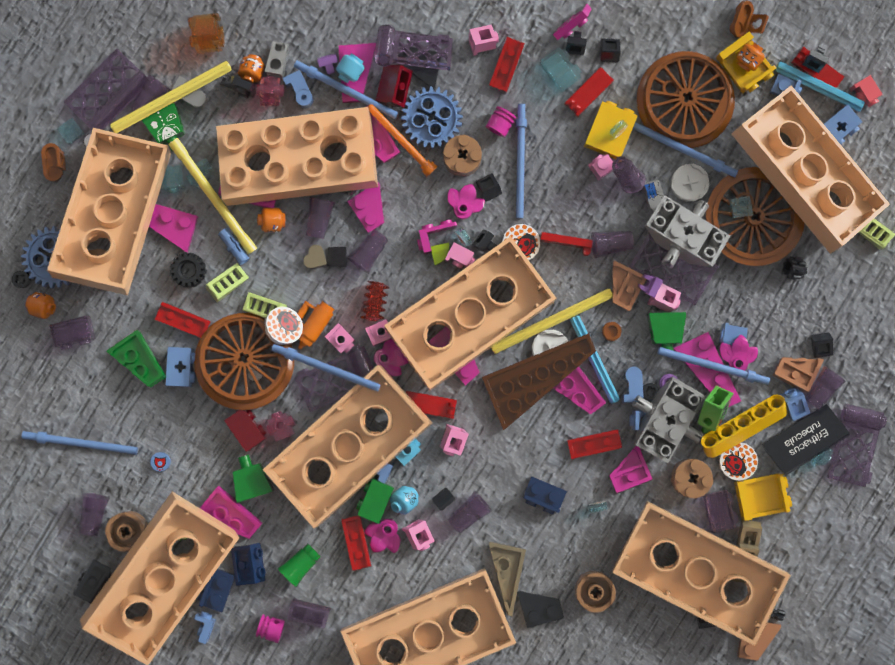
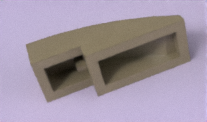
M741 519L736 543L737 547L757 557L762 533L761 523ZM737 578V579H732V581H736V582H743V583L746 582V581H744V580H742V579H738V578Z

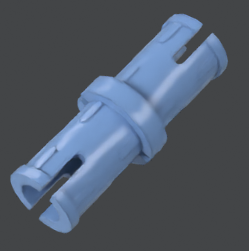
M228 227L218 233V236L227 246V251L232 253L239 265L246 263L250 259Z

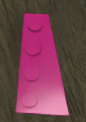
M709 332L673 348L674 351L723 364ZM684 362L709 393H711L715 386H719L734 393L729 407L741 402L729 374Z

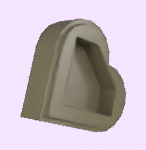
M312 245L309 248V254L304 257V264L307 268L314 269L327 265L324 251L320 245Z

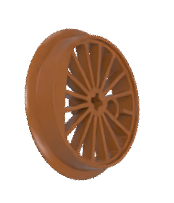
M680 51L661 57L646 70L638 86L637 109L644 126L689 148L700 147L715 140L726 129L734 112L735 94L729 76L716 61L697 52ZM681 63H690L687 86ZM677 64L682 86L667 67ZM694 64L704 67L691 88ZM706 69L714 75L694 90ZM664 70L670 80L664 82L657 75ZM714 79H717L721 86L720 88L697 93ZM653 81L662 85L661 92L651 90ZM666 85L674 86L675 92L668 93L665 89ZM720 91L723 93L721 100L700 97ZM650 94L672 100L650 104ZM686 95L690 96L687 102L684 101ZM677 102L676 105L658 118L654 115L652 108ZM700 102L718 104L714 111ZM680 106L669 127H664L659 120ZM698 107L712 114V117L709 121L705 118V116L698 109ZM684 108L681 134L675 133L670 129ZM693 109L705 124L700 133L698 132ZM687 110H689L695 133L693 135L684 134Z
M759 167L743 168L738 170L736 177L727 175L712 191L708 200L709 208L706 210V221L717 228L744 222L728 235L730 236L747 225L735 246L733 247L727 242L721 252L731 260L749 266L772 264L787 256L798 244L805 226L803 220L788 202L789 208L764 214L767 209L784 197L780 196L761 210L775 186ZM747 181H757L754 201L749 193ZM742 182L745 192L738 194L733 186ZM761 182H764L771 187L757 208ZM728 189L735 196L734 203L723 197ZM740 197L747 199L748 204L746 207L739 204ZM720 201H723L742 214L718 210ZM790 211L791 222L765 217ZM718 214L744 218L718 224ZM757 214L758 217L756 218V220L752 221L751 217ZM765 222L789 225V227L782 233ZM763 226L779 237L773 241ZM750 228L747 250L744 253L737 250V247ZM759 230L770 243L764 248L762 245ZM753 231H755L759 251L750 254Z
M252 313L232 314L213 323L200 338L195 351V374L204 392L218 404L236 410L260 408L274 401L289 384L294 370V360H288L285 356L276 352L273 354L256 355L276 344L270 340L265 332L266 327L264 323L266 318ZM242 324L252 325V329L244 349ZM239 325L241 349L229 327ZM258 326L263 330V333L249 349L255 328ZM226 329L238 351L217 335ZM267 336L270 343L253 351L264 337ZM214 339H217L233 353L209 346ZM284 344L279 345V346H282V347L287 348V349H288L289 347L292 348V344H290V345H287V344H286V345H284ZM207 351H211L232 358L206 360ZM242 356L247 358V363L241 361ZM278 357L281 367L261 362L257 359ZM218 364V370L208 374L206 365ZM254 364L280 372L277 378L273 380ZM224 365L232 366V370L229 373L221 371ZM250 367L272 384L262 390ZM247 369L260 391L259 393L249 395ZM243 370L246 395H234ZM237 373L231 393L221 390L225 383ZM220 374L224 379L216 386L211 378Z

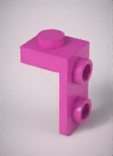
M445 220L440 222L441 225L433 227V224L422 226V230H419L420 239H417L419 251L423 250L424 254L432 253L428 234L456 228V222Z

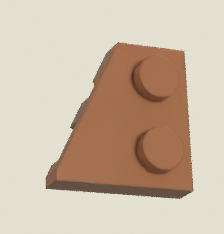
M615 260L613 262L612 303L630 311L641 291L638 288V284L644 285L646 279L642 277V274Z
M782 357L773 376L808 393L824 360Z
M767 622L755 646L740 638L737 656L758 661L781 629V625Z

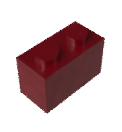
M384 64L376 101L387 107L404 108L413 71L402 65Z
M238 410L224 420L245 452H249L267 439L265 428L255 422L256 416L252 410Z

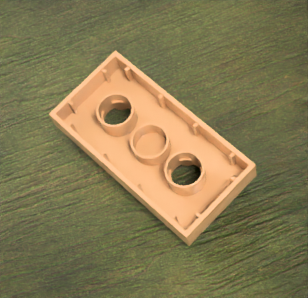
M792 86L778 95L732 133L736 141L830 254L842 247L890 205ZM781 133L786 134L790 138L791 146L786 145L782 141ZM830 191L839 197L841 201L839 206L831 200Z
M368 107L216 126L221 198L226 206L378 187L372 118ZM333 143H342L345 147L347 146L346 152L337 161H328L324 157L325 149ZM265 152L270 156V161L265 165L264 169L254 171L248 167L251 157L256 153Z
M93 128L47 269L52 278L128 296L171 156L168 145ZM121 168L132 170L133 176L128 182L124 184L111 182L110 176L112 173L119 171ZM99 238H106L110 241V249L105 254L100 256L89 254L88 246L90 243L95 242Z
M510 236L388 322L384 327L428 390L431 391L553 304L557 298ZM504 280L512 285L513 295L509 302L499 303L491 298L490 288L493 282ZM443 325L451 331L447 346L443 348L434 347L427 342V333L431 326Z
M377 365L364 377L367 380L380 384L378 392L356 384L263 469L313 528L319 527L432 424L430 419L381 365ZM370 409H383L387 413L388 424L383 432H374L367 428L365 418ZM314 460L323 461L329 465L331 474L326 484H316L310 480L308 469Z
M171 492L81 617L82 629L140 662L149 665L238 541L239 536L236 531L176 493ZM185 537L193 539L194 547L189 553L179 555L172 553L171 548L178 539ZM143 602L148 605L149 609L143 617L138 616L130 619L125 615L127 608L133 603Z
M648 501L612 569L614 574L754 646L791 576L788 572ZM666 542L675 545L674 548L678 556L677 560L669 566L662 567L657 565L652 553L655 546ZM732 579H742L746 581L745 584L748 590L746 598L735 603L727 601L723 589L725 584Z
M485 568L346 626L341 630L354 665H466L516 644ZM462 608L475 612L478 617L473 630L466 633L455 629L451 623L456 611ZM395 639L404 645L406 651H404V655L399 662L391 663L381 657L380 651L384 641Z

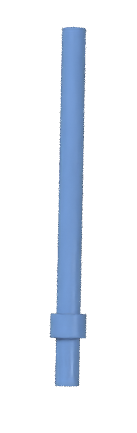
M296 60L294 67L306 73V76L312 79L316 78L366 105L372 104L381 113L393 119L397 117L398 112L319 72L312 65L309 67Z
M518 104V119H516V218H523L525 128H527V119H525V104Z
M635 122L633 130L713 167V170L719 173L722 171L732 177H736L738 170L725 165V162L710 158Z
M276 344L272 346L273 352L285 356L288 360L302 362L377 392L380 389V384L297 353V350L290 347L287 349Z
M658 348L657 354L741 377L751 383L755 381L768 385L770 382L769 377L758 375L755 371H744L666 348Z
M40 431L38 433L22 432V439L35 440L37 443L42 444L49 442L137 455L138 447L47 435V432Z

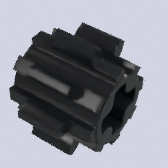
M790 256L783 262L782 271H784L788 279L800 280L807 274L808 265L803 261L802 257Z

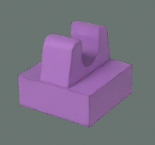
M335 53L317 58L319 67L325 66L327 74L335 73L333 63L338 62Z
M643 274L642 277L647 279V284H638V288L655 298L663 280L653 275Z

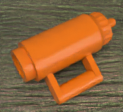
M307 301L303 303L297 312L301 320L310 307L314 310L305 324L302 323V334L298 339L300 340L299 349L305 346L311 347L317 341L334 315L332 313L335 309L323 301L320 305L317 304L316 307Z

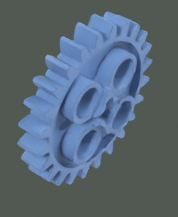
M430 86L429 92H427L423 87L422 94L416 90L415 98L411 95L409 96L411 103H405L408 109H402V113L406 114V116L401 117L402 121H406V123L402 124V127L408 128L405 132L406 135L412 134L410 141L417 139V146L423 142L424 148L428 144H431L432 149H434L435 144H438L439 148H441V142L444 141L447 144L448 138L452 139L454 137L453 133L459 134V130L456 127H462V123L458 120L463 119V115L457 113L461 112L462 108H456L459 101L452 102L454 95L452 94L447 97V90L440 93V87H438L436 92H434L432 86ZM426 101H431L433 103V107L431 109H425L423 107V103ZM417 109L422 110L425 114L429 116H432L434 114L436 120L446 123L447 126H443L434 119L432 121H429V117L427 115H424L423 113L417 112ZM442 110L450 112L448 118H442L439 114ZM418 117L424 119V123L421 126L414 124V120ZM432 127H439L441 132L438 135L432 134L430 132Z
M55 226L52 227L51 231L48 227H45L44 233L38 229V236L31 234L32 242L26 240L29 246L22 248L27 253L21 255V257L26 258L22 265L28 266L24 272H31L29 279L36 278L35 283L40 284L42 282V287H47L49 283V287L54 289L55 283L59 288H62V282L69 285V281L51 277L47 271L51 257L39 251V248H42L48 253L53 254L60 229L57 231ZM49 240L54 241V246L51 249L47 248ZM39 256H43L44 261L41 265H37L36 260Z

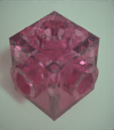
M261 77V82L257 84L256 94L260 99V106H279L281 97H284V85H281V77Z
M281 411L270 415L271 419L267 420L268 425H266L269 435L274 436L276 442L296 434L293 428L295 422L292 415L282 414ZM280 422L283 423L282 429H280L278 426Z

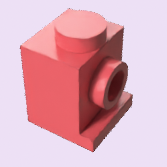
M871 75L850 88L851 92L855 90L856 98L864 101V106L868 105V107L879 102L877 98L883 95Z

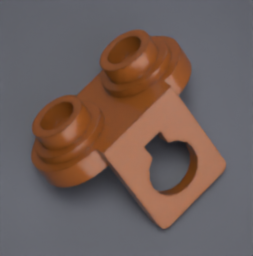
M741 1L736 7V14L729 28L730 32L736 38H741L749 31L750 33L762 34L769 16L753 14V4L750 1ZM761 19L760 27L755 29L752 25L753 22Z
M48 143L41 150L43 174L47 180L56 182L62 178L63 171H66L65 155L56 144Z

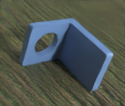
M729 323L721 325L719 343L732 345L739 335L747 337L748 328L728 325Z
M632 411V415L630 414L629 425L632 426V430H639L640 419L645 415L643 411Z

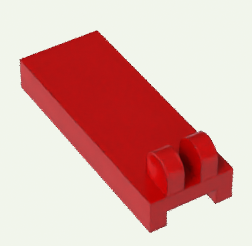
M510 37L506 38L489 86L505 92L508 91L525 43Z
M803 46L791 64L802 72L837 88L844 76L828 64L819 73L803 66V60L810 52Z
M600 67L564 105L579 117L613 83L614 79Z
M541 232L540 242L582 248L584 256H588L591 253L593 240Z
M164 302L161 303L155 317L157 321L200 338L211 322Z
M406 391V394L423 413L454 419L457 400Z
M618 429L567 440L571 459L623 448Z
M361 516L341 519L352 571L372 567Z

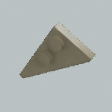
M489 541L508 616H512L526 549Z

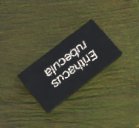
M825 404L762 444V447L782 474L786 476L848 437L850 433L830 407Z

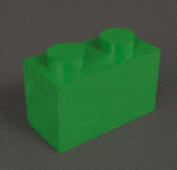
M374 478L371 482L368 481L364 488L366 496L364 500H359L356 507L359 510L358 515L379 524L394 487Z

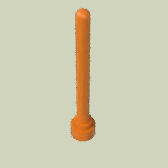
M370 104L367 106L370 113L421 165L422 173L428 177L438 166L433 161L426 160L374 105Z

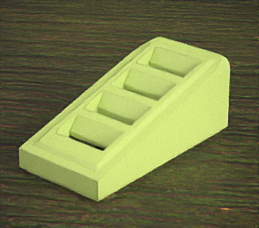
M875 219L871 220L858 232L879 250L884 249L895 236V233ZM870 224L873 225L869 232L865 231ZM878 229L879 232L876 234V236H872L875 230ZM884 234L883 240L879 241L878 239Z
M236 263L207 283L206 289L215 301L219 302L249 279V277ZM235 271L241 279L237 280L232 272ZM228 275L234 282L233 284L226 278ZM223 281L228 288L225 289L220 282ZM214 286H217L221 293H218Z
M248 292L243 311L266 318L269 303L271 304L269 313L276 307H287V305ZM254 298H255V299H257V300H256L254 309H251L252 304H253V301H254ZM264 301L261 312H259L261 302Z

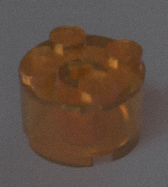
M218 13L194 15L188 18L189 28L192 32V36L189 37L191 48L195 47L198 54L223 51L221 47H224L225 44L223 26H219L218 21H221Z

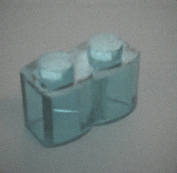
M558 47L540 60V65L560 92L563 93L582 78L580 75L582 72L576 64L572 65L569 61L570 55L568 52Z

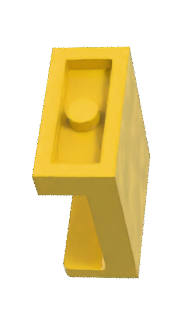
M750 31L720 52L716 57L742 94L746 91H749V93L759 87L757 83L761 80L765 82L774 76L773 71L776 69L775 65L771 66L766 58L756 71L750 70L748 72L737 64L736 56L742 47L747 43L751 45L754 43L752 41L754 37Z
M602 101L584 147L600 154H608L610 158L619 161L638 115H635V112L631 109L616 107L617 104L611 101H606V103ZM625 126H627L624 132L617 138H615L618 132L622 130Z
M776 473L734 482L741 519L744 521L753 520L752 518L790 512L792 501L790 496H787L786 488H788V481L786 477H783V474Z

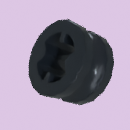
M17 271L12 276V283L18 288H27L31 283L30 275L24 271ZM18 276H25V283L18 284Z
M653 383L645 384L643 386V398L645 400H653L659 391L658 387ZM648 386H651V389L654 388L655 392L652 393L653 397H649V395L646 396L645 391H647Z

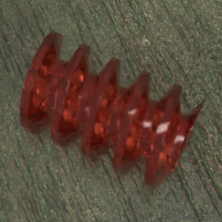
M367 281L371 285L365 286V289L370 293L364 294V297L368 300L362 302L367 308L361 309V312L366 315L360 316V319L378 322V320L384 319L380 312H385L386 309L381 307V305L387 304V301L383 300L382 297L388 296L384 290L390 287L384 283Z

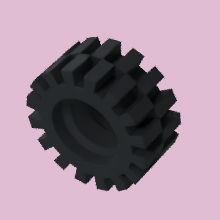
M187 252L177 255L178 257L172 260L174 261L173 264L170 265L172 279L177 284L187 288L196 287L197 284H201L202 280L206 277L205 273H207L205 269L206 264L202 258L194 253ZM192 263L195 266L196 271L192 277H184L182 275L181 268L184 264Z

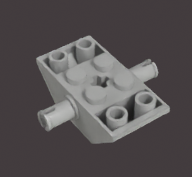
M665 195L661 199L645 227L654 241L668 250L667 255L662 260L664 265L670 260L667 265L668 268L674 267L678 257L689 264L713 267L730 235L702 219L709 208L708 203H705L701 208L704 201L699 200L691 212Z
M672 377L657 392L651 403L639 395L636 396L635 400L638 402L633 401L632 406L643 411L645 415L639 423L635 445L662 461L669 463L683 436L693 440L695 443H699L701 439L698 437L702 438L703 432L690 426V423L703 402L705 395Z

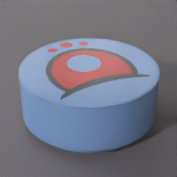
M158 452L152 456L150 463L154 470L161 472L170 467L171 459L168 454Z

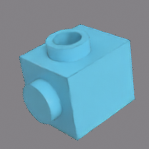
M415 439L396 458L405 466L421 451L419 448L421 443Z

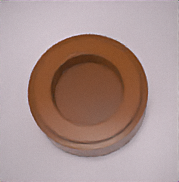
M608 322L602 328V335L608 341H615L621 336V327L616 322Z

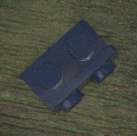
M531 476L523 498L526 499V504L536 507L537 504L543 506V511L553 515L554 512H560V507L567 491Z
M260 543L234 546L231 549L236 586L256 584L266 580V571L262 557L263 551Z
M217 569L207 582L205 589H202L198 596L199 606L223 612L235 580L234 574Z

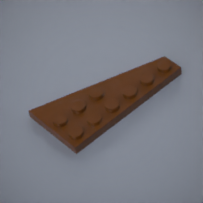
M589 333L482 377L503 430L509 427L596 352Z

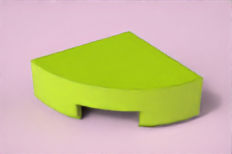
M449 243L431 246L435 266L445 260L449 252Z

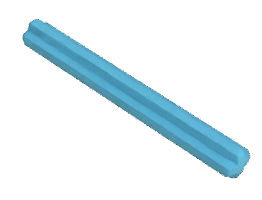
M779 62L775 71L794 81L799 79L802 81V85L844 105H849L858 112L864 106V101L783 62Z
M579 315L570 319L578 337L588 334ZM596 351L588 359L611 404L616 403L620 400L619 395Z

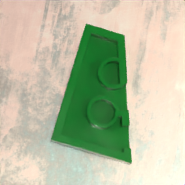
M139 330L134 331L106 351L150 388L166 378L165 373Z

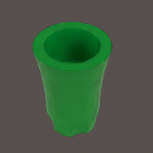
M306 544L303 549L301 548L277 569L290 583L297 587L302 578L316 564L315 561L321 556L309 544Z

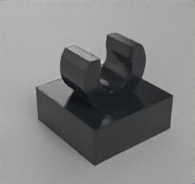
M574 31L573 37L568 36L565 53L584 55L587 39L581 38L582 32Z
M818 46L816 51L811 49L804 58L802 65L819 73L827 64L829 57L823 55L825 49Z
M482 230L472 244L481 251H484L485 248L490 251L497 246L491 241L494 235L487 230Z

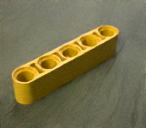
M773 395L720 425L716 431H710L701 438L705 455L710 458L717 457L783 419L787 415L784 397Z

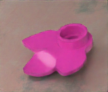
M472 184L464 186L460 192L453 188H450L448 192V203L454 208V215L462 220L469 218L472 213L480 212L484 207L485 200L476 198V189ZM464 207L467 210L463 212L460 210V208Z
M739 335L732 343V346L726 343L720 344V355L724 361L728 362L730 367L745 371L748 364L757 358L758 348L749 347L747 339L743 335ZM737 360H741L742 365L740 367H736L735 365Z
M392 339L387 340L382 349L375 352L373 358L374 363L381 365L390 376H400L402 373L400 366L408 363V360ZM381 355L386 356L385 362L381 360Z
M384 519L379 524L373 522L365 529L364 533L372 537L370 547L373 552H381L387 547L391 552L396 553L399 549L401 539L397 534L398 525L394 520ZM385 527H390L391 531H386Z

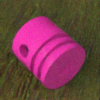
M497 106L485 127L494 134L505 138L516 116L510 111Z
M263 614L257 628L256 637L260 636L262 639L265 637V640L279 643L285 621L274 617L270 618V616L265 617Z

